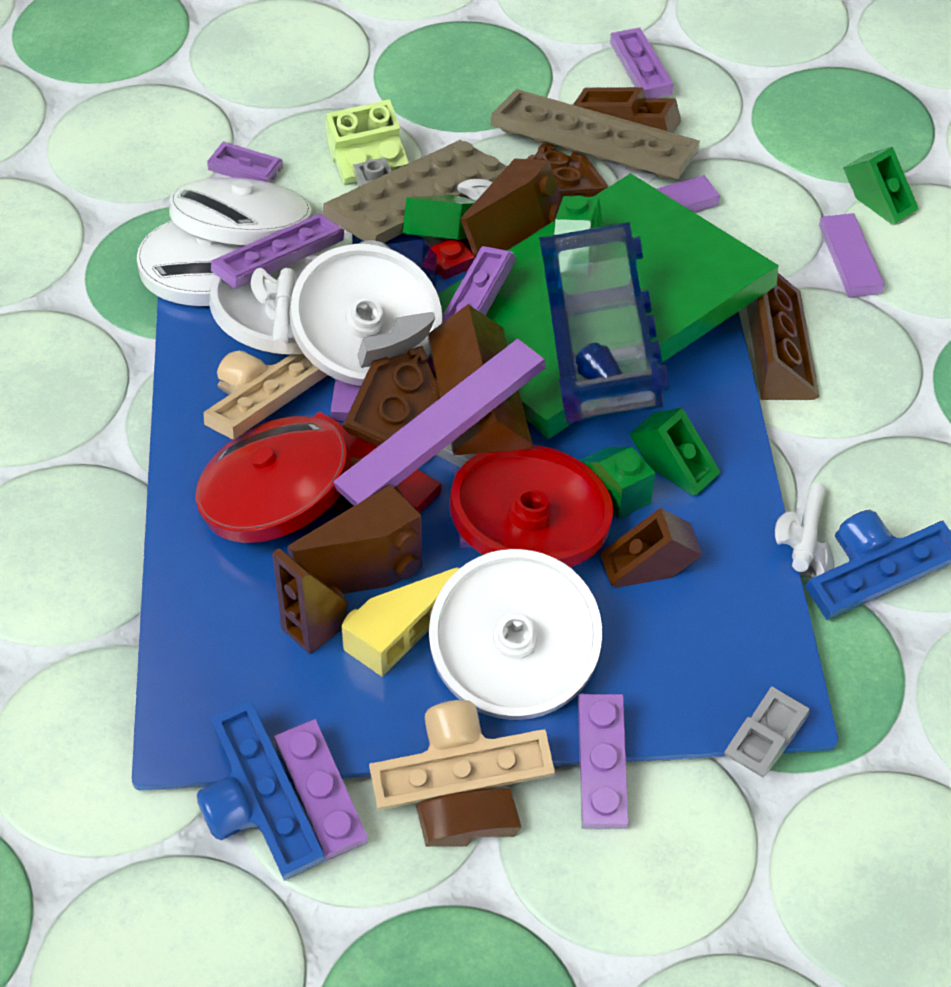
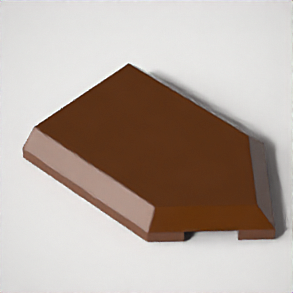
M543 143L538 147V152L535 155H530L527 158L550 161L553 174L557 180L561 200L564 196L593 197L609 187L585 155L573 152L569 156L555 151V145Z
M423 346L410 349L407 353L391 358L384 357L372 361L342 426L348 434L373 445L380 446L440 399L437 379H435L427 362L428 357Z

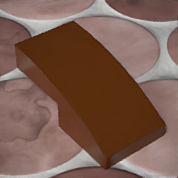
M511 788L454 793L419 802L416 807L426 847L468 846L473 837H515L521 829Z

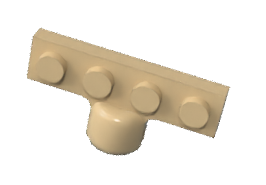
M233 351L223 358L217 370L218 379L222 380L218 383V387L229 396L203 412L204 425L234 440L328 375L312 364L304 354H291L277 364L265 365L261 359L249 353Z
M468 700L447 701L427 710L425 714V724L429 739V749L421 754L369 764L378 811L415 804L449 794L490 789L550 777L555 774L545 729L497 739H486L481 733L477 708L474 703Z

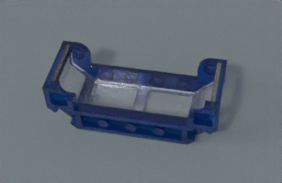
M630 222L540 237L566 423L663 408L662 391L670 389L666 365L658 366V364H662L659 340L651 341V338H657L654 315L646 316V313L652 312L649 290L641 291L636 260L643 259L640 236L632 237Z

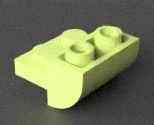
M390 99L326 113L325 127L328 146L333 163H337L344 185L356 182L353 164L384 157L392 171L409 164L399 137L400 126Z

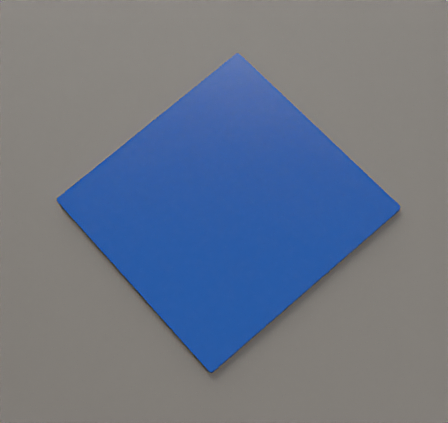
M467 271L446 280L440 274L434 276L431 282L437 294L463 279ZM159 296L131 778L133 787L139 791L207 787L226 778L231 772V764L210 718L250 699L290 782L292 780L275 743L274 736L314 719L318 723L342 779L371 777L370 763L421 754L429 749V739L425 724L427 710L443 702L459 700L445 685L435 667L431 654L429 631L381 677L344 651L342 630L311 654L307 653L282 630L272 553L279 548L288 554V545L339 516L342 512L331 506L317 519L295 532L268 541L245 543L230 541L215 534L207 526L197 508L196 488L203 470L216 453L233 440L204 425L203 412L229 396L218 387V383L222 381L218 379L217 375L219 364L227 354L233 351L249 353L261 359L265 365L277 364L291 354L266 352L235 340L217 324L212 316L210 306L183 305L165 300ZM738 311L549 440L531 423L527 424L532 445L555 449L577 460L605 447L632 446L641 456L629 434L652 413L683 407L721 472L697 495H690L654 471L655 479L651 504L621 519H618L613 513L609 533L603 546L586 561L570 567L591 591L597 603L602 623V643L598 662L588 683L579 694H623L626 762L726 757L724 754L725 750L748 716L752 717L771 686L809 708L807 719L783 753L828 751L835 749L838 743V735L800 572L792 567L794 548L784 543L777 544L775 539L776 522L786 512ZM329 375L253 427L285 417H314L319 411L331 418L335 378ZM337 421V422H339L340 424L343 425L345 421ZM435 455L418 468L421 472L441 483V493L420 513L422 567L413 576L401 579L390 587L343 594L347 600V615L352 610L361 608L370 598L456 567L460 569L468 562L483 555L473 547L460 548L459 532L451 517L450 496L454 481V470H459L461 467ZM659 508L691 523L703 554L701 557L672 578L618 588L611 586L600 555L602 551ZM579 694L558 710L533 719H499L477 711L481 733L486 739H497L545 729L553 766L580 765Z

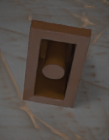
M662 508L656 510L600 553L610 584L615 588L672 578L703 555L691 523Z

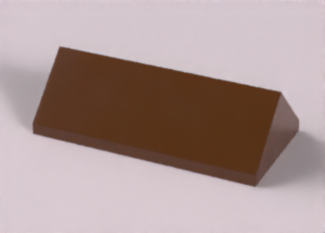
M778 273L777 286L746 306L761 400H815L820 395L801 292Z
M469 304L428 333V342L440 398L507 347L503 327ZM519 390L452 441L453 456L532 449V441Z

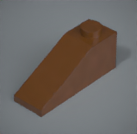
M278 548L272 553L282 630L307 653L311 654L342 630L343 621L347 616V600L337 587H329L318 576Z

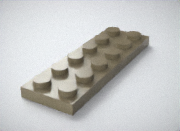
M516 89L492 113L490 126L501 128L503 132L508 134L518 133L531 137L539 143L549 142L560 145L567 151H581L593 155L598 160H612L622 163L629 169L647 170L656 173L657 176L664 179H679L698 153L700 140Z
M458 140L323 204L322 216L363 241L374 240L385 243L402 234L406 197L456 195L471 199L458 191V184L469 179H484L494 182L507 166L499 162L497 158L474 148L471 143Z

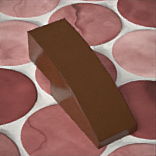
M584 87L573 104L671 133L675 132L681 122L676 98H646L643 87Z

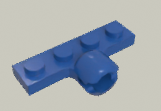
M871 509L858 512L846 519L835 533V538L848 556L849 562L809 579L805 588L825 619L829 620L950 565L951 531L942 520L906 537L897 538L889 532L876 512Z
M251 699L211 717V723L231 764V772L226 778L199 790L197 793L198 806L211 834L218 840H224L249 827L258 828L264 836L284 881L326 861L325 855Z

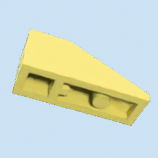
M459 568L450 569L370 598L361 608L352 610L342 624L344 651L383 677L429 631L431 613L437 596L445 583Z

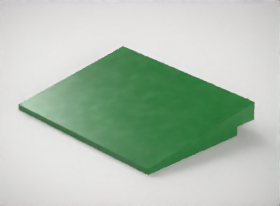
M631 173L593 196L599 197L604 233L588 279L553 277L552 261L555 221L507 251H512L517 260L486 316L503 327L507 346L518 338L545 360L546 368L519 389L527 424L531 423L549 440L777 286L779 265ZM463 279L438 294L442 315Z

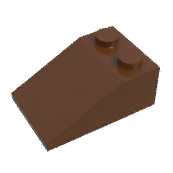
M514 158L460 218L475 257L482 246L507 251L555 221L562 200L549 160Z
M390 484L288 545V554L318 576L329 587L335 586L343 594L390 587L401 579L413 576L422 567L421 514Z

